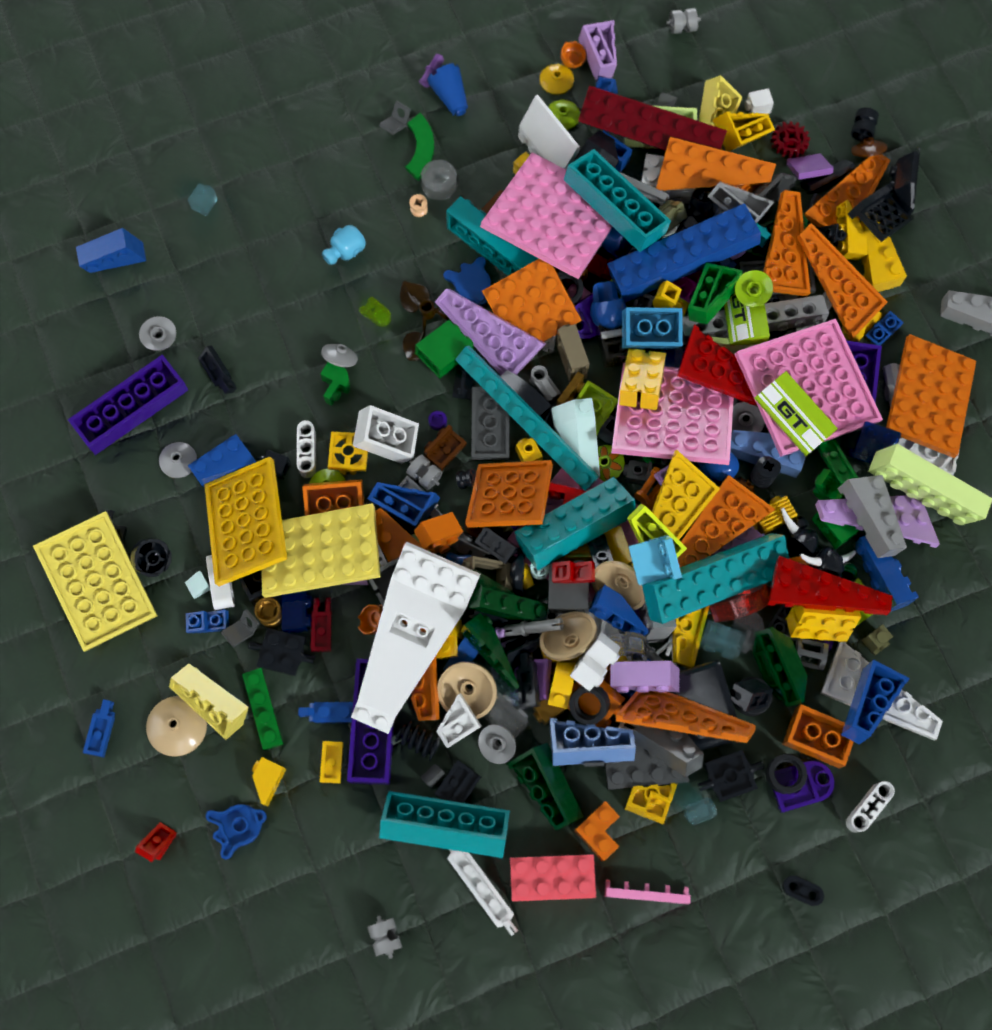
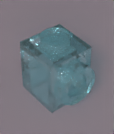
M704 798L685 806L686 811L684 813L689 823L691 822L692 826L715 818L717 815L715 804L711 798Z

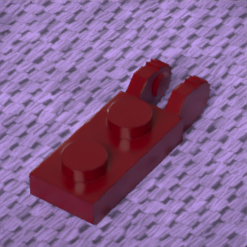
M331 597L325 600L326 612H319L320 600L319 598H314L311 622V652H332Z

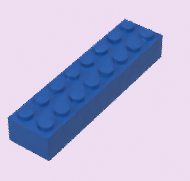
M744 203L659 240L641 252L637 250L607 263L609 274L616 285L621 299L623 298L626 303L658 289L659 285L666 280L672 283L704 269L706 262L716 264L761 244V232Z

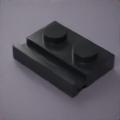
M456 760L434 795L441 800L464 803L481 779V776L459 760Z

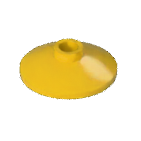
M549 65L540 74L541 87L553 95H561L568 92L574 83L573 73L564 65Z

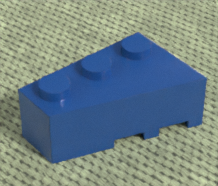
M124 228L76 247L79 266L89 273L146 261L143 242Z
M237 434L189 464L188 467L201 486L205 487L204 484L251 465L256 461Z
M377 482L367 499L374 505L417 528L422 521L429 518L440 497L434 492L419 491L418 489H408Z

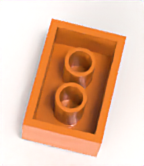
M362 479L310 483L302 486L305 516L365 505Z
M800 704L794 710L782 745L834 767L842 768L846 766L854 742L841 735L845 722Z

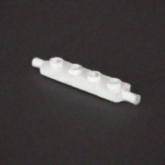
M449 850L451 853L447 859L497 928L505 926L512 936L514 933L510 929L511 926L516 933L518 930L511 922L514 913L470 853Z

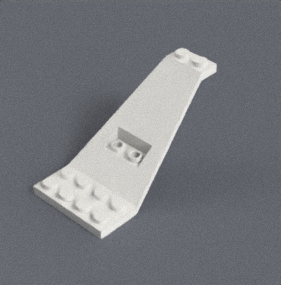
M409 542L405 543L391 577L360 694L351 718L389 734L400 709L466 610L481 575L480 573ZM420 628H424L426 632H422Z

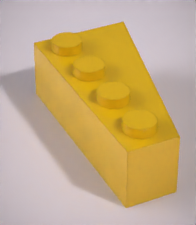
M861 221L860 224L867 236L868 255L862 258V265H864L865 270L864 278L878 292L901 286L907 275L891 238L888 237L883 242H880Z

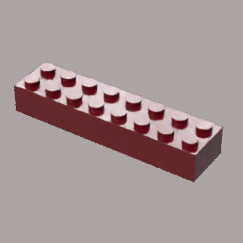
M590 85L578 119L579 123L664 151L667 149L670 137L721 150L727 130Z

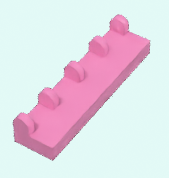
M610 880L605 881L604 897L690 904L689 887H684L682 895L671 894L670 885H665V893L649 892V883H645L644 891L628 890V881H624V889L610 888Z

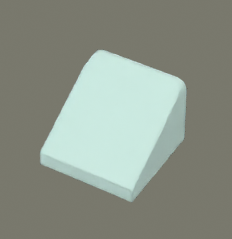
M201 571L196 572L185 582L194 599L210 591V586Z

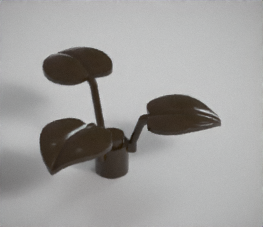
M403 281L400 290L402 307L410 313L420 309L423 317L422 334L413 331L408 333L403 340V349L407 360L417 361L421 359L415 354V345L426 337V320L432 319L436 313L446 321L450 319L440 312L438 308L434 307L426 287Z

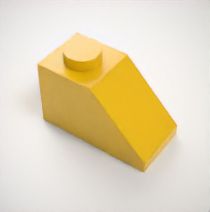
M261 757L260 761L257 760L253 766L252 771L254 773L252 777L261 804L268 807L286 769Z

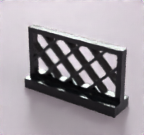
M889 184L859 202L848 213L851 219L858 216L880 242H883L913 220L889 194L893 190Z

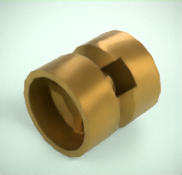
M268 597L262 598L256 603L254 608L255 615L265 627L274 628L281 624L284 619V611L278 601Z

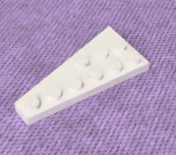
M838 642L820 694L851 706L862 669L869 662L858 651H854L848 646L847 642ZM903 690L883 716V720L931 740H937L943 722L924 705L914 700L912 695Z

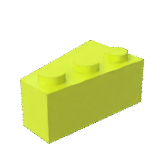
M640 504L627 517L639 543L668 535L673 540L677 558L687 549L645 505Z

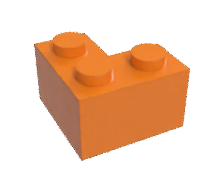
M453 512L422 521L414 530V533L423 549L430 550L434 554L438 552L443 554L451 549L450 546L459 540L458 537L463 533V530Z
M606 801L574 830L602 862L619 847L605 830L620 816Z

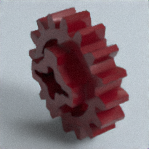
M792 121L789 122V125L783 122L782 126L777 125L776 130L772 133V148H777L776 153L781 152L782 157L788 155L789 159H791L792 155L797 158L799 154L803 155L809 146L810 137H807L809 131L804 132L805 126L799 127L798 122L793 125Z

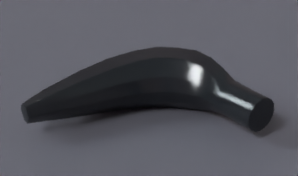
M522 550L519 551L518 556L512 561L510 567V580L513 592L523 597L524 560L526 557Z

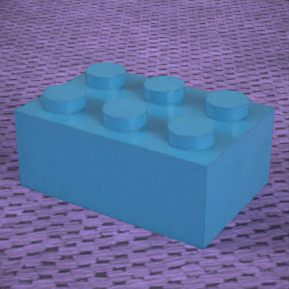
M626 307L622 311V349H679L683 346L682 308Z

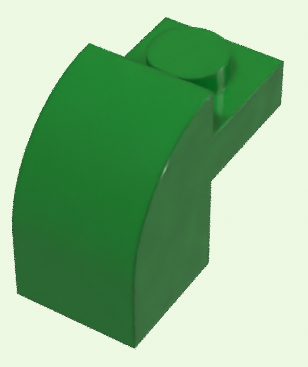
M327 362L320 375L322 381L330 385L323 396L325 403L332 406L335 401L337 402L340 399L342 392L349 393L350 380L344 367L335 366Z
M824 468L821 474L816 477V487L813 490L814 495L819 500L846 499L844 494H840L837 489L839 485L835 481L831 470Z

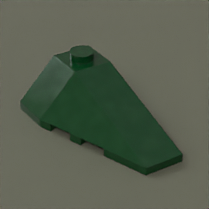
M479 613L467 622L460 632L506 684L515 691L519 688V684L492 626L493 623L487 615L483 616Z

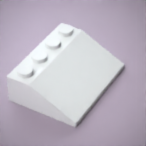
M536 95L519 125L518 137L523 144L527 145L530 154L533 152L567 170L568 165L578 155L580 146L539 95Z

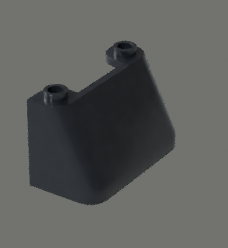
M719 660L679 671V692H672L673 694L737 718ZM686 733L701 751L736 742Z

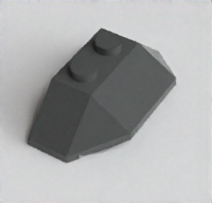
M785 173L775 174L772 176L771 182L762 183L752 193L774 201L767 210L768 212L779 202L780 194L784 190L790 191L794 187L797 177Z

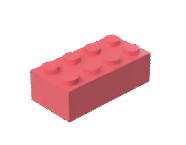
M594 855L510 858L512 902L596 898Z

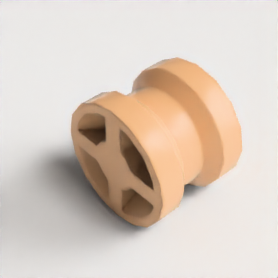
M421 194L411 197L409 202L411 214L416 217L424 216L428 211L426 197Z

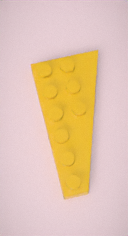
M675 450L652 513L680 540L720 488L678 450Z
M710 605L675 619L677 627L672 632L673 663L686 668L694 667Z

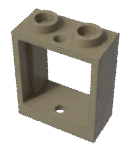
M576 324L564 325L557 330L556 347L568 381L570 383L577 372L583 374L584 379H587L589 361Z
M476 556L463 560L461 566L471 570L475 569V567L495 570L496 582L512 591L510 580L511 563L505 564L502 561Z

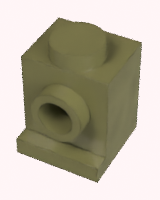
M882 624L861 641L875 656L890 645L888 640L893 636Z

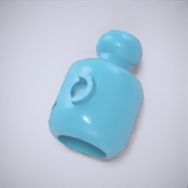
M353 225L338 228L330 239L332 247L323 250L322 257L329 265H334L338 258L344 261L350 260L363 251L366 246L365 238Z

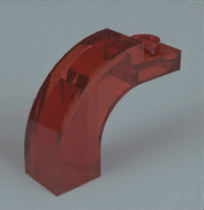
M762 584L710 605L714 622L738 619L763 609L768 605V586Z

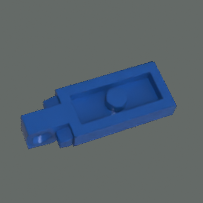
M103 699L101 709H97L93 713L83 749L84 754L105 757L115 720V712H112L113 701Z
M353 702L309 703V707L299 708L298 716L309 717V722L352 723Z

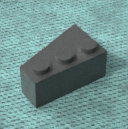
M641 725L633 729L635 746L643 747L648 751V754L653 757L654 755L664 761L665 765L684 777L702 768L704 753L686 733Z

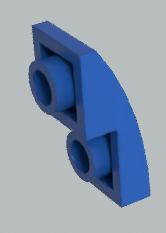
M889 311L865 337L873 344L881 346L904 322Z
M228 610L186 613V633L218 632L229 627Z

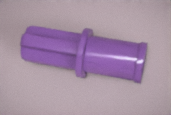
M436 54L430 65L426 66V71L419 80L422 86L427 88L430 86L427 78L431 73L433 76L437 73L436 69L440 68L444 61L442 55Z

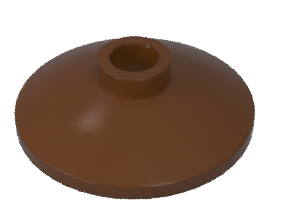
M866 138L863 142L854 145L851 148V153L859 157L876 156L887 150V144L876 141L874 138Z

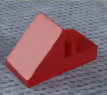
M550 482L548 496L554 500L564 499L563 504L586 491Z
M160 822L136 846L135 852L150 862H153L155 859L160 860L177 832Z

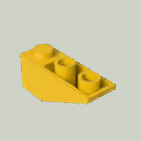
M846 200L838 205L836 209L838 229L846 232V238L843 241H838L837 250L846 259L859 260L868 255L867 236L858 218L851 219L848 215L853 208L849 200Z

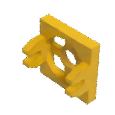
M331 431L328 469L339 470L340 473L345 475L347 472L355 475L357 471H366L368 451L353 446L352 441H354L355 433ZM340 441L345 442L342 447H336ZM346 446L353 447L354 452L351 455L343 453V449ZM335 453L342 454L345 457L344 464L336 459ZM355 454L362 455L358 462L350 465L351 458Z

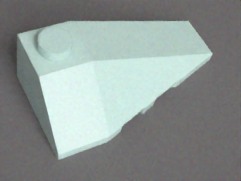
M592 398L575 399L551 408L553 425L556 432L600 476L596 422Z

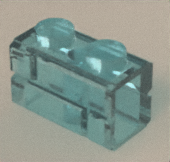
M708 620L703 630L700 645L708 652H721L725 658H737L740 655L746 633Z

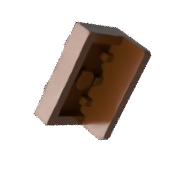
M448 425L446 428L443 427L438 432V437L434 441H429L424 448L425 457L441 471L467 445V442L453 431L451 425Z

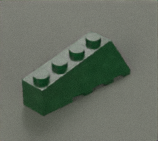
M480 573L481 575L469 600L467 609L519 622L546 620L547 603L521 597Z
M548 742L528 750L507 763L510 770L514 769L518 776L516 778L521 784L524 783L528 788L530 797L540 804L541 812L555 831L584 817L559 765L553 766L552 751Z

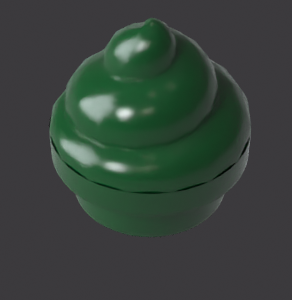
M844 563L845 570L842 572V578L853 581L857 577L858 569L852 563Z

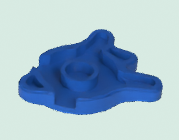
M478 257L473 264H461V272L459 273L451 270L444 272V279L455 286L458 294L481 307L486 305L487 300L482 290L491 286V280L485 271L486 260L483 257Z
M244 804L234 805L222 812L209 810L206 813V820L219 827L213 833V839L221 844L220 855L226 860L230 859L234 851L239 847L253 842L258 837L262 824L267 819V814L264 810L254 809Z

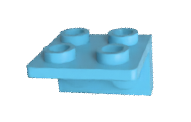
M668 535L628 547L639 585L668 577L674 580L682 578L673 540Z

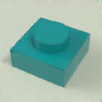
M756 223L761 232V244L759 246L763 248L771 234L765 227Z

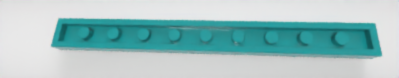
M465 346L455 360L584 491L589 490L600 476L470 346Z

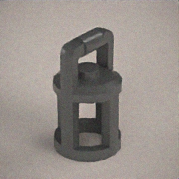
M784 634L795 640L794 646L800 659L802 655L818 659L817 665L802 662L803 667L820 671L824 670L829 644L809 639L792 638L790 635ZM802 643L820 646V652L804 650Z

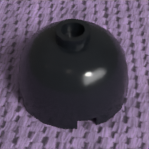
M144 538L138 541L133 546L130 554V561L134 569L147 577H157L163 571L165 572L169 568L172 559V553L167 544L156 538Z

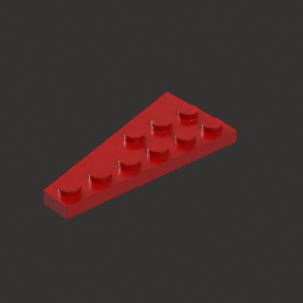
M694 324L677 376L757 406L735 355L725 347L715 343L711 336H706Z
M779 556L776 560L768 605L785 604V607L800 605L807 609L830 611L845 609V612L858 610L863 611L865 614L888 615L891 612L893 596Z

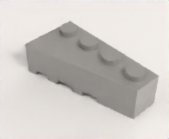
M883 475L848 479L837 488L840 494H844L847 499L846 504L848 508L852 509L858 518L856 521L859 527L861 526L865 530V537L878 558L895 556L907 548Z

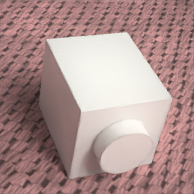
M769 89L749 92L744 104L749 114H769L774 102Z

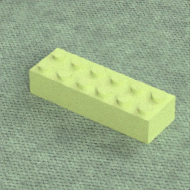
M899 444L876 451L868 470L874 476L883 475L884 481L889 483L892 488L905 492L908 497L921 501L924 506L935 509L938 514L949 517L958 525L986 519L992 503V498Z

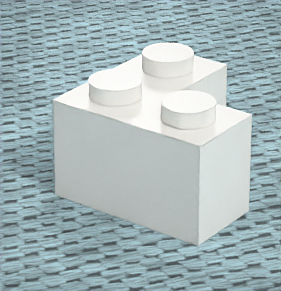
M601 632L591 647L578 659L570 677L588 691L594 686L598 687L608 671L606 669L609 664L614 665L619 659L620 655H618L620 646Z

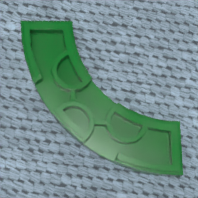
M421 113L407 123L408 128L415 136L417 146L414 157L406 166V170L417 181L427 172L434 155L433 133L429 123Z

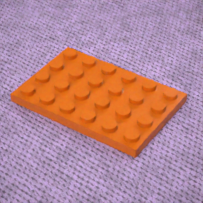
M909 334L904 344L885 431L952 458L958 456L976 360Z

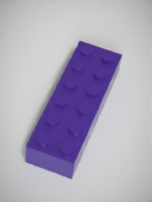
M162 354L73 415L68 421L88 448L96 455L188 391V388Z
M356 659L353 711L358 701L369 659ZM352 718L347 775L349 783L390 785L394 723L389 734Z

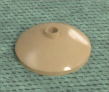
M606 561L595 568V582H592L595 593L606 585L621 594L633 611L644 605L646 601L642 585L637 583L633 567L619 561Z
M575 611L562 614L556 618L561 617L563 622L556 625L564 624L563 630L542 632L540 647L548 658L557 661L571 660L582 655L591 647L597 636V625L594 619L584 612Z
M464 661L449 666L443 672L438 681L437 692L440 704L446 712L451 708L456 696L461 693L476 718L479 719L485 716L494 706L497 697V686L493 676L486 668L474 662ZM466 685H472L473 689H468Z
M172 696L159 702L150 712L146 724L147 737L151 745L160 753L173 757L183 756L194 751L203 741L207 731V722L179 696ZM172 721L177 722V725L174 728H171L170 726Z

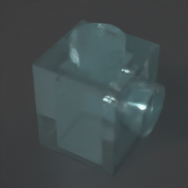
M200 183L188 198L191 209L205 216L209 214L218 200L212 187L209 185L204 186Z

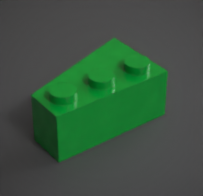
M706 262L688 307L689 321L707 325L735 293V285L742 275V270Z

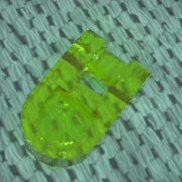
M371 296L367 300L368 303L358 309L359 312L376 325L381 327L387 326L391 322L390 311Z

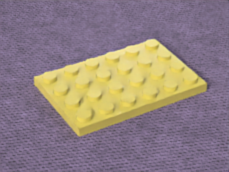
M374 504L282 520L287 560L261 570L262 595L264 598L380 578Z
M105 511L33 546L83 652L158 616L136 570L131 564L130 558L108 512Z

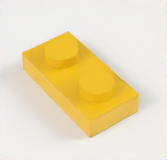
M323 741L320 783L341 784L343 742Z

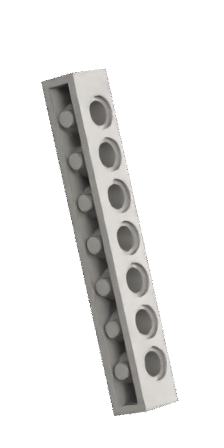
M823 295L765 304L769 332L824 323L829 314ZM725 310L718 311L707 325L689 321V316H683V345H687L694 324L706 336L729 338Z

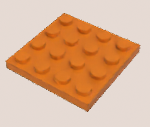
M541 259L535 260L482 290L495 315L543 342L557 335V330L567 324L574 325L582 321L554 266Z
M552 461L478 464L465 522L467 528L543 525L553 468Z

